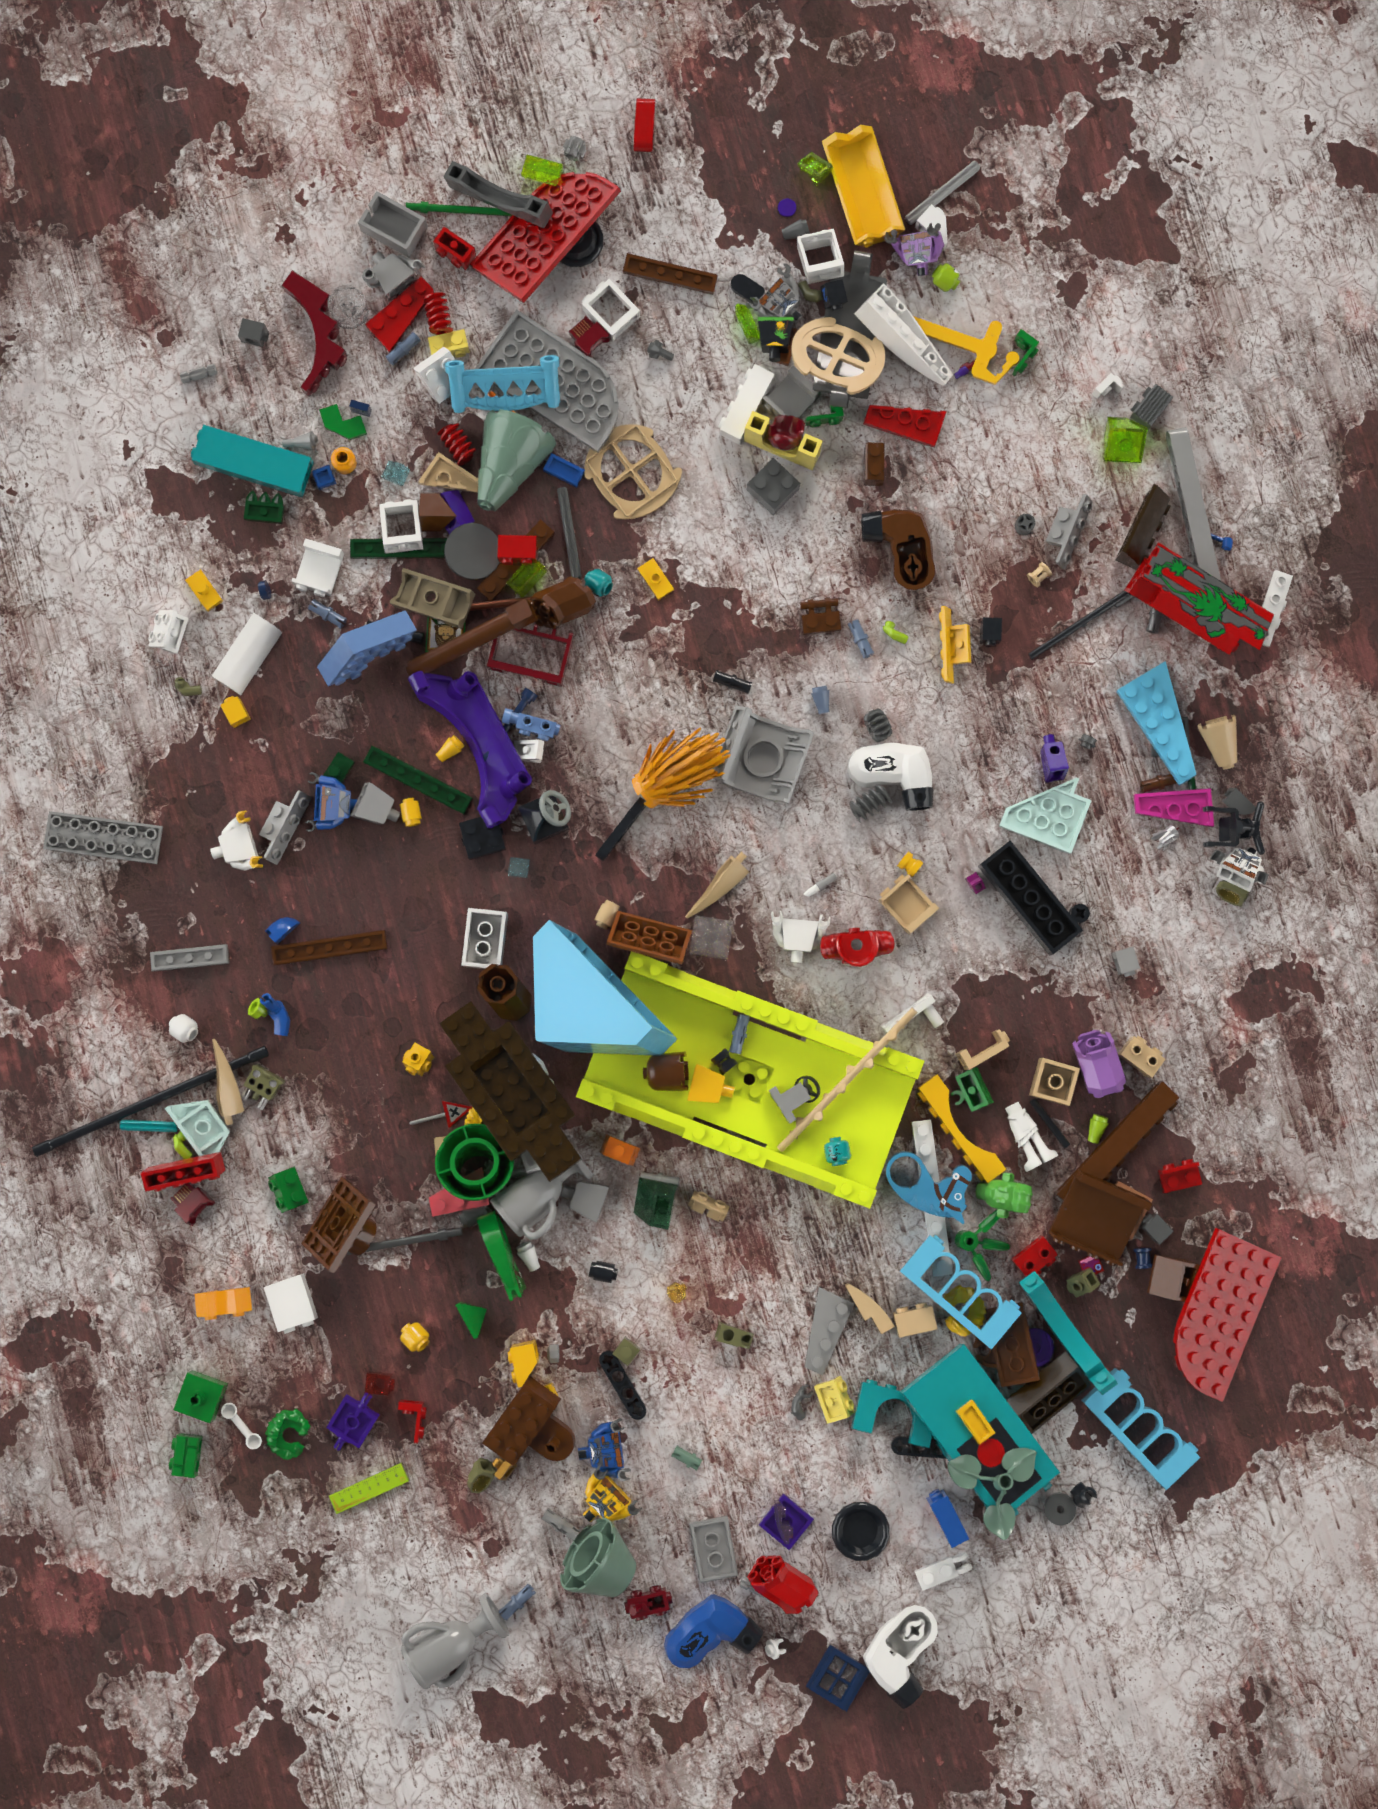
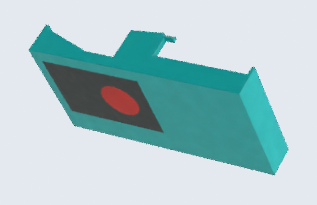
M965 1344L957 1345L899 1392L935 1438V1443L948 1461L961 1455H972L981 1464L980 1476L996 1477L1006 1473L1007 1470L1002 1466V1458L1009 1450L1029 1448L1037 1452L1032 1476L1024 1482L1013 1480L1012 1488L1006 1490V1494L1000 1502V1505L1004 1503L1010 1504L1015 1511V1516L1019 1514L1016 1508L1042 1487L1045 1492L1052 1487L1050 1481L1060 1473ZM971 1399L995 1431L994 1435L980 1445L956 1413V1410ZM977 1479V1484L973 1489L986 1508L991 1505L996 1506V1501L1001 1491L994 1487L993 1481Z

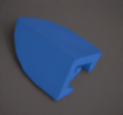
M290 917L280 918L273 922L265 932L269 934V937L275 943L279 944L300 922Z

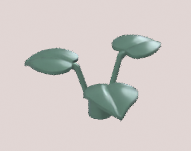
M1016 1448L1006 1452L1002 1458V1466L1007 1472L996 1477L980 1476L981 1464L972 1455L958 1456L947 1464L949 1475L957 1486L963 1489H973L977 1484V1479L993 1481L994 1487L1001 1491L996 1501V1506L991 1505L986 1508L983 1521L986 1528L1002 1540H1006L1013 1531L1015 1511L1010 1504L1004 1503L1000 1505V1502L1006 1494V1490L1012 1488L1013 1480L1024 1482L1032 1476L1037 1452L1029 1448Z

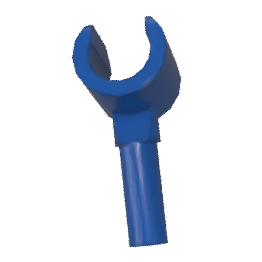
M1211 533L1213 540L1222 543L1221 549L1227 551L1232 549L1233 540L1230 537L1222 538Z

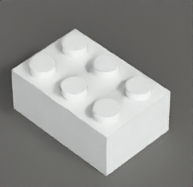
M468 908L461 964L463 967L486 969L491 964H503L508 921L507 912Z

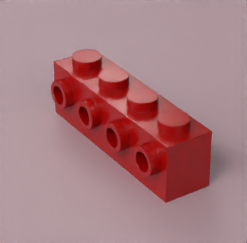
M221 1152L151 1166L140 1174L145 1192L151 1190L158 1192L170 1186L177 1188L189 1182L190 1184H196L204 1179H218L226 1169Z

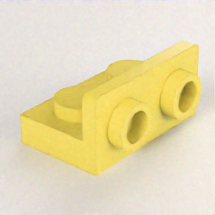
M464 329L428 337L431 355L442 347L447 348L453 357L457 358L470 353Z
M841 1376L814 1386L827 1424L848 1418L854 1413L853 1401L849 1398L847 1384Z

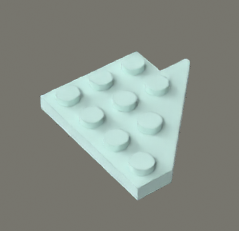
M1074 778L1007 807L999 827L1071 854L1092 800L1074 794L1079 778Z

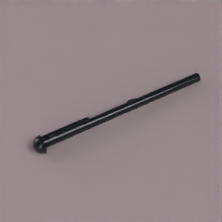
M1122 591L1028 653V656L1033 660L1081 627L1087 626L1088 622L1113 606L1117 608L1134 596Z

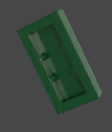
M338 752L323 776L336 778L343 783L355 762Z

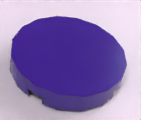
M1029 1328L1037 1366L1042 1367L1052 1357L1054 1352L1053 1340L1042 1329Z

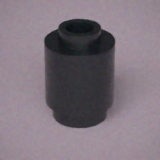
M602 1261L591 1263L589 1277H592L593 1280L612 1283V1280H616L618 1269L615 1268V1264Z

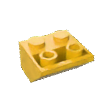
M536 1340L513 1344L508 1352L509 1363H513L514 1366L511 1372L513 1383H517L518 1388L523 1386L540 1359Z

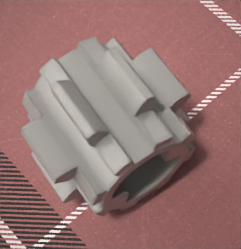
M570 136V139H566L563 145L564 156L573 161H579L580 157L583 158L587 151L586 142L579 137Z

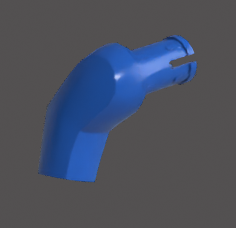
M269 993L263 994L261 996L263 999L260 998V1003L267 1008L268 1015L274 1021V1034L288 1036L291 1020L285 1006L281 1001H275Z

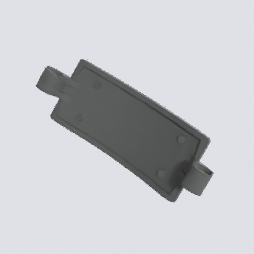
M854 250L851 272L844 271L843 277L830 280L832 282L843 279L848 302L842 305L843 308L838 310L826 309L824 318H835L836 324L857 331L873 341L876 336L854 313L883 283L887 285V279L869 275L873 254ZM821 333L820 344L837 349L843 336L836 333ZM849 340L843 352L860 361L869 362V356L862 345ZM818 352L816 366L821 370H826L832 357ZM838 361L832 373L840 377H853L860 375L864 370L843 361ZM814 376L813 382L814 391L831 393L830 406L848 408L849 397L868 399L870 387L860 393L849 395L847 388L831 384Z

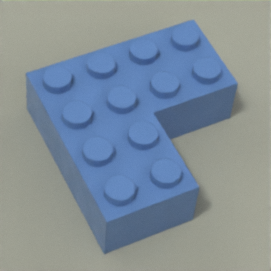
M405 610L348 631L339 637L317 668L327 686L333 684L338 686L349 678L352 680L362 675V670L368 667L367 664L374 657L380 656L381 658L388 655L390 651L395 650L397 652L405 648L406 642L413 638L412 635L417 629Z

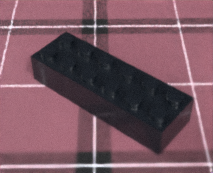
M1011 840L978 865V868L1049 956L1055 954L1083 931Z

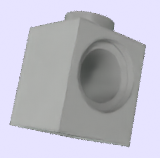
M1134 947L1111 953L1118 975L1124 974L1127 977L1136 974L1135 970L1140 969Z

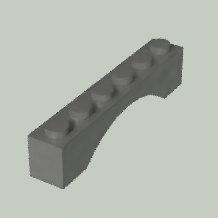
M452 161L443 176L450 188L541 228H545L553 214L547 201L533 195L518 194L499 187L457 162Z

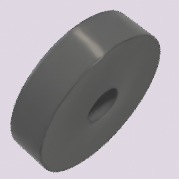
M1056 1492L1045 1500L1044 1513L1051 1523L1062 1526L1074 1519L1076 1505L1067 1494ZM1058 1506H1063L1061 1512H1057Z

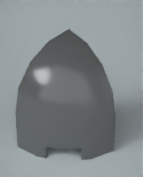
M1229 788L1224 794L1226 798L1222 802L1229 808H1236L1239 814L1247 815L1255 811L1256 807L1237 788Z

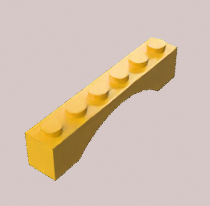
M938 1074L917 1088L919 1090L917 1093L923 1103L927 1101L931 1107L928 1110L935 1119L937 1117L942 1122L940 1127L946 1134L950 1133L953 1137L951 1142L957 1150L961 1149L964 1152V1160L969 1166H974L977 1170L974 1173L981 1182L984 1180L985 1183H989L1007 1170L995 1153L975 1146L959 1131L950 1112L949 1089Z

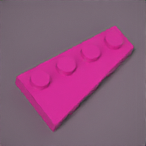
M1211 789L1133 795L1135 814L1214 827L1213 812H1203V807L1212 806Z

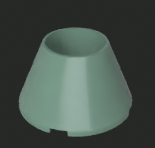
M607 1518L596 1519L597 1523L593 1526L588 1524L571 1544L562 1563L565 1569L564 1573L560 1574V1582L562 1587L569 1592L617 1597L631 1583L636 1571V1561L613 1522Z

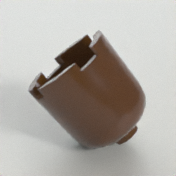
M686 1052L664 1053L662 1055H653L649 1058L647 1067L643 1068V1078L647 1079L649 1086L653 1090L688 1091V1085H685V1080H689L688 1061L683 1059L687 1055Z

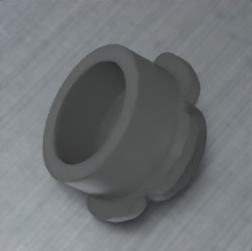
M1083 734L1078 739L1081 741L1080 745L1090 750L1091 747H1096L1095 743L1097 740L1089 735Z

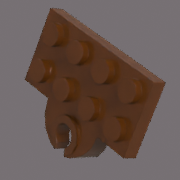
M1023 1302L1017 1303L1020 1306L1018 1310L1021 1312V1315L992 1349L989 1348V1353L987 1355H975L976 1359L983 1366L997 1368L1001 1387L1041 1380ZM997 1307L985 1309L987 1321L996 1311ZM976 1337L973 1348H978L984 1343Z

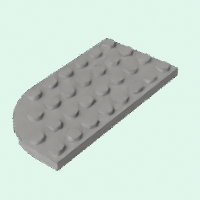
M516 309L475 369L541 366V357L547 355L558 356L560 363L558 367L559 406L550 408L547 403H542L529 408L599 453L612 434L618 418V396L610 375L594 359L586 356L583 352ZM531 380L525 392L527 395H532L533 393L539 395L541 389ZM512 381L506 393L510 396L514 394L520 396L523 392Z

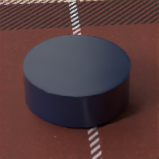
M267 580L260 581L258 583V590L263 600L271 599V589Z

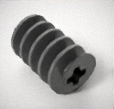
M876 785L875 791L869 789V795L863 793V800L860 797H856V803L853 801L849 802L850 809L859 822L860 817L867 820L866 813L873 816L872 809L879 812V805L886 808L885 801L893 803L883 786Z

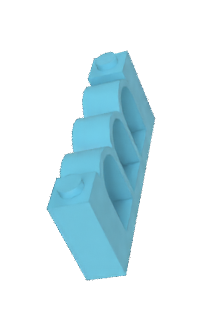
M929 1235L902 1267L900 1272L987 1347L992 1349L1021 1315V1312L1018 1310L1020 1306L1012 1299L1009 1302L1007 1300L1002 1302L1001 1296L993 1289H981L980 1278L972 1271H960L958 1259L951 1253L942 1252L945 1249L943 1246L944 1241L936 1235L934 1237ZM947 1256L954 1262L955 1272L937 1293L921 1279V1276L938 1257ZM968 1274L974 1278L976 1290L960 1311H958L942 1295L957 1277ZM988 1292L996 1297L998 1302L997 1309L983 1327L979 1329L963 1314L980 1294Z
M1114 1368L1110 1374L1118 1384L1104 1395H1101L1094 1387L1081 1401L1153 1478L1167 1490L1200 1458L1196 1453L1198 1449L1191 1442L1187 1444L1183 1441L1179 1434L1172 1429L1164 1427L1160 1414L1152 1408L1144 1406L1142 1395L1130 1387L1132 1384L1128 1381L1130 1379L1128 1374L1123 1369L1119 1371ZM1127 1392L1133 1393L1137 1401L1136 1407L1117 1426L1104 1411L1122 1394ZM1143 1413H1152L1156 1421L1154 1429L1135 1446L1123 1432ZM1164 1433L1172 1434L1175 1441L1174 1448L1154 1466L1142 1452L1160 1435Z

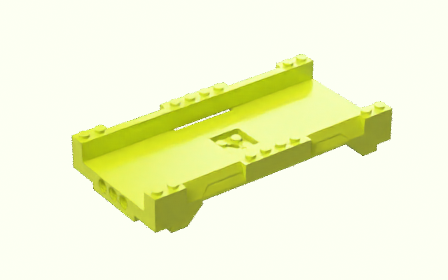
M631 951L621 981L677 1038L665 1053L686 1052L687 1055L683 1059L688 1061L689 1080H685V1085H688V1091H655L649 1086L647 1079L643 1078V1068L647 1067V1062L653 1055L593 1053L576 1097L682 1136V1138L761 1168L785 1175L870 1209L877 1192L875 1189L915 1080L919 1078L924 1060L889 1047H884L873 1058L874 1067L872 1069L864 1068L846 1086L845 1093H839L822 1111L823 1119L821 1121L813 1120L798 1136V1139H795L781 1152L777 1146L790 1134V1131L796 1128V1120L790 1124L788 1123L768 1090L776 1086L780 1094L792 1088L800 1077L806 1075L813 1077L820 1086L819 1097L811 1103L805 1102L792 1110L795 1118H805L822 1101L823 1095L829 1093L846 1076V1067L848 1065L856 1066L873 1048V1042L818 1023V1020L741 991H733L671 967L664 962ZM734 1011L804 1037L806 1040L804 1042L749 1021L746 1031L747 1038L744 1039L741 1055L731 1053L729 1050L733 1038L732 1031L735 1030L737 1016L732 1014ZM726 1048L729 1056L737 1062L734 1067L723 1075L725 1076L724 1084L735 1087L732 1098L720 1096L719 1103L688 1101L696 1064L721 1074L719 1067L714 1065L711 1059ZM746 1074L754 1076L755 1081L752 1085L745 1084L744 1076ZM808 1079V1084L811 1085L812 1091L817 1093L815 1084ZM697 1117L767 1144L766 1148L693 1121V1118ZM841 1137V1140L849 1142L851 1159L847 1161L848 1164L832 1166V1163L826 1161L824 1145L830 1142V1138Z

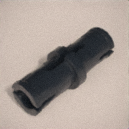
M716 670L713 682L726 685L728 689L732 690L734 688L749 694L752 682L737 678V675L733 674L732 676Z

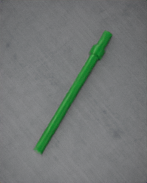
M421 201V203L406 202L407 208L412 211H420V213L446 212L512 216L505 211L493 207L429 204V202Z

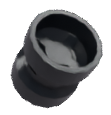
M726 1048L711 1059L712 1063L719 1067L722 1075L737 1064L735 1059L729 1056Z

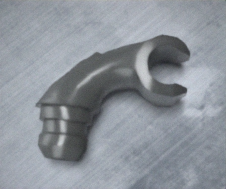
M808 1384L801 1386L792 1400L791 1414L800 1421L806 1417L801 1401L803 1398H810L813 1395V1391L804 1393V1389L809 1386Z

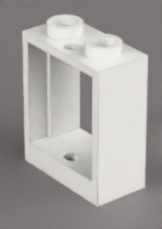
M834 229L822 230L797 237V249L808 284L844 276V262ZM831 246L834 256L833 261L809 266L805 251Z
M610 279L606 282L602 281L596 287L594 293L586 295L582 300V310L594 323L598 321L611 335L612 341L617 339L640 318V310ZM609 289L629 309L611 327L591 307Z
M407 499L403 502L379 504L385 553L423 549L417 500ZM414 512L416 534L388 537L386 515Z

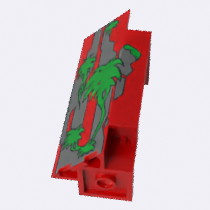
M1159 542L1148 559L1144 558L1124 589L1125 592L1158 610L1228 655L1237 650L1240 639L1260 651L1274 616L1273 613Z

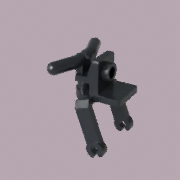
M1261 801L1257 803L1252 820L1251 818H1239V811L1236 808L1203 807V812L1231 814V817L1219 819L1220 842H1203V847H1236L1239 844V839L1248 840L1252 836L1257 853L1263 855L1265 849L1260 837L1259 826L1264 803Z

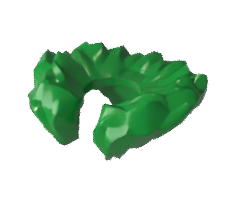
M298 1409L293 1411L282 1410L281 1413H277L268 1422L266 1428L267 1446L271 1447V1452L285 1460L297 1458L303 1452L304 1445L300 1442H286L283 1438L284 1430L292 1427L300 1436H306L311 1427L308 1420L304 1418Z

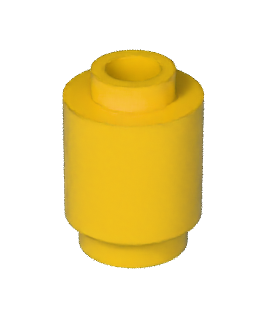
M414 798L402 800L403 803L399 804L403 823H405L406 827L420 825L422 817L418 801H414Z

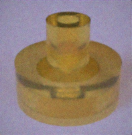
M674 1282L667 1287V1294L673 1302L679 1303L686 1298L685 1291L687 1287L685 1284Z

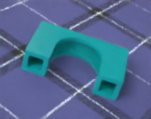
M869 1379L866 1382H861L851 1429L871 1434L879 1406L889 1399H895L906 1404L912 1414L908 1444L923 1448L930 1447L932 1434L903 1395L899 1393L900 1391L897 1390V1386L886 1384L885 1387L878 1386L877 1381Z

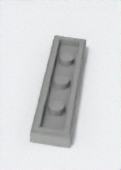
M228 945L150 952L151 971L229 964Z

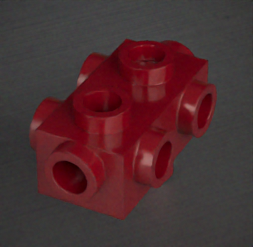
M661 1585L652 1586L649 1588L650 1591L643 1593L642 1590L630 1592L631 1596H627V1602H624L626 1614H630L631 1619L636 1618V1621L647 1619V1615H664L670 1610V1604L673 1603L671 1592H667L666 1587L661 1588ZM660 1596L662 1601L656 1602L654 1598Z

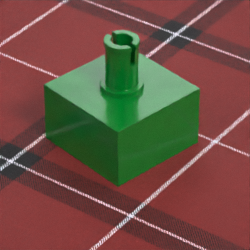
M191 1370L186 1374L173 1410L201 1421L212 1423L215 1421L228 1383Z

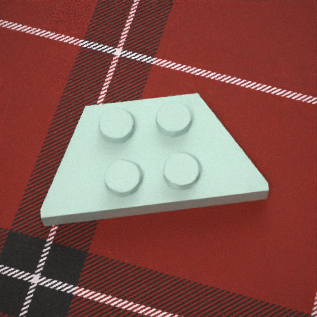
M209 1100L170 1105L165 1108L199 1156L220 1152L230 1133V1129L225 1125V1122Z

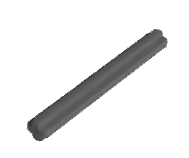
M566 487L557 489L571 577L580 579L582 575L568 491Z

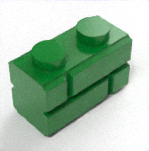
M179 1433L176 1435V1438H173L171 1449L174 1450V1456L169 1461V1470H172V1476L188 1478L198 1476L202 1435Z

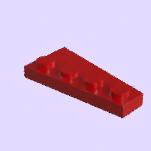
M869 405L863 425L935 448L947 411L914 410L912 408L902 409L891 406Z

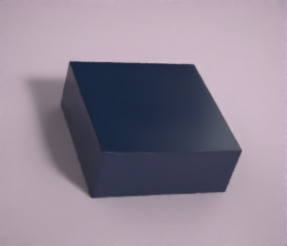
M351 399L349 405L351 412L370 417L372 409L369 404Z

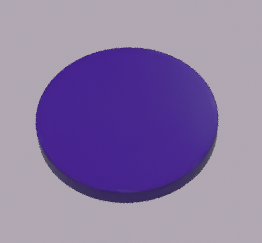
M785 198L779 202L778 212L780 215L790 217L796 212V204L792 199Z

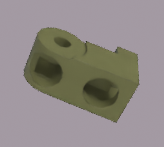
M719 1321L714 1339L736 1347L750 1349L754 1333Z

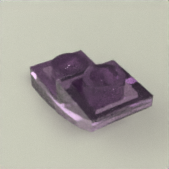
M774 1500V1514L779 1533L784 1543L789 1544V1539H793V1526H790L789 1521L782 1520V1518H786V1506H782L781 1500Z

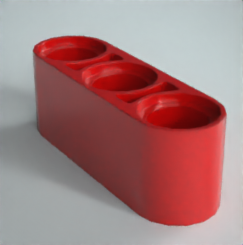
M636 99L633 148L635 152H652L655 99Z

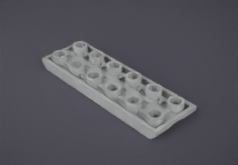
M49 811L43 849L157 864L163 826Z

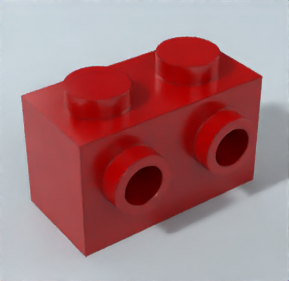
M443 227L433 240L435 252L442 258L447 257L450 259V262L457 268L461 267L466 270L477 256L475 247L446 227Z
M498 535V561L504 565H512L513 562H521L522 565L537 563V537Z
M1040 1235L1014 1256L1011 1261L1023 1276L1027 1277L1034 1271L1039 1275L1041 1273L1040 1269L1045 1265L1047 1267L1052 1265L1056 1261L1055 1257L1058 1254L1044 1236Z

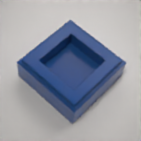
M330 465L312 471L319 490L337 484Z

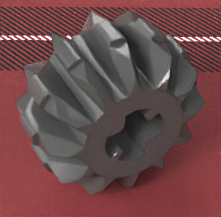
M873 709L865 714L864 724L873 740L880 742L891 736L892 726L881 709Z

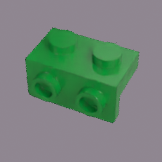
M295 1166L268 1177L269 1188L274 1192L275 1204L281 1210V1213L309 1203Z

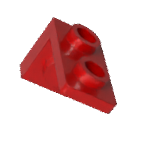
M401 1399L398 1403V1410H403L402 1413L414 1414V1411L417 1412L414 1443L418 1444L420 1439L424 1437L425 1427L421 1426L422 1419H426L427 1407H424V1402Z

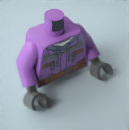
M930 223L927 231L901 235L899 238H896L897 231L894 229L891 231L892 236L888 232L884 236L885 241L891 243L896 253L907 266L917 265L918 276L929 275L928 263L937 262L944 247L941 232H939L941 228L939 223L935 225V228Z

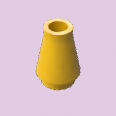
M453 735L446 740L441 749L436 753V756L441 762H444L461 752L464 745Z

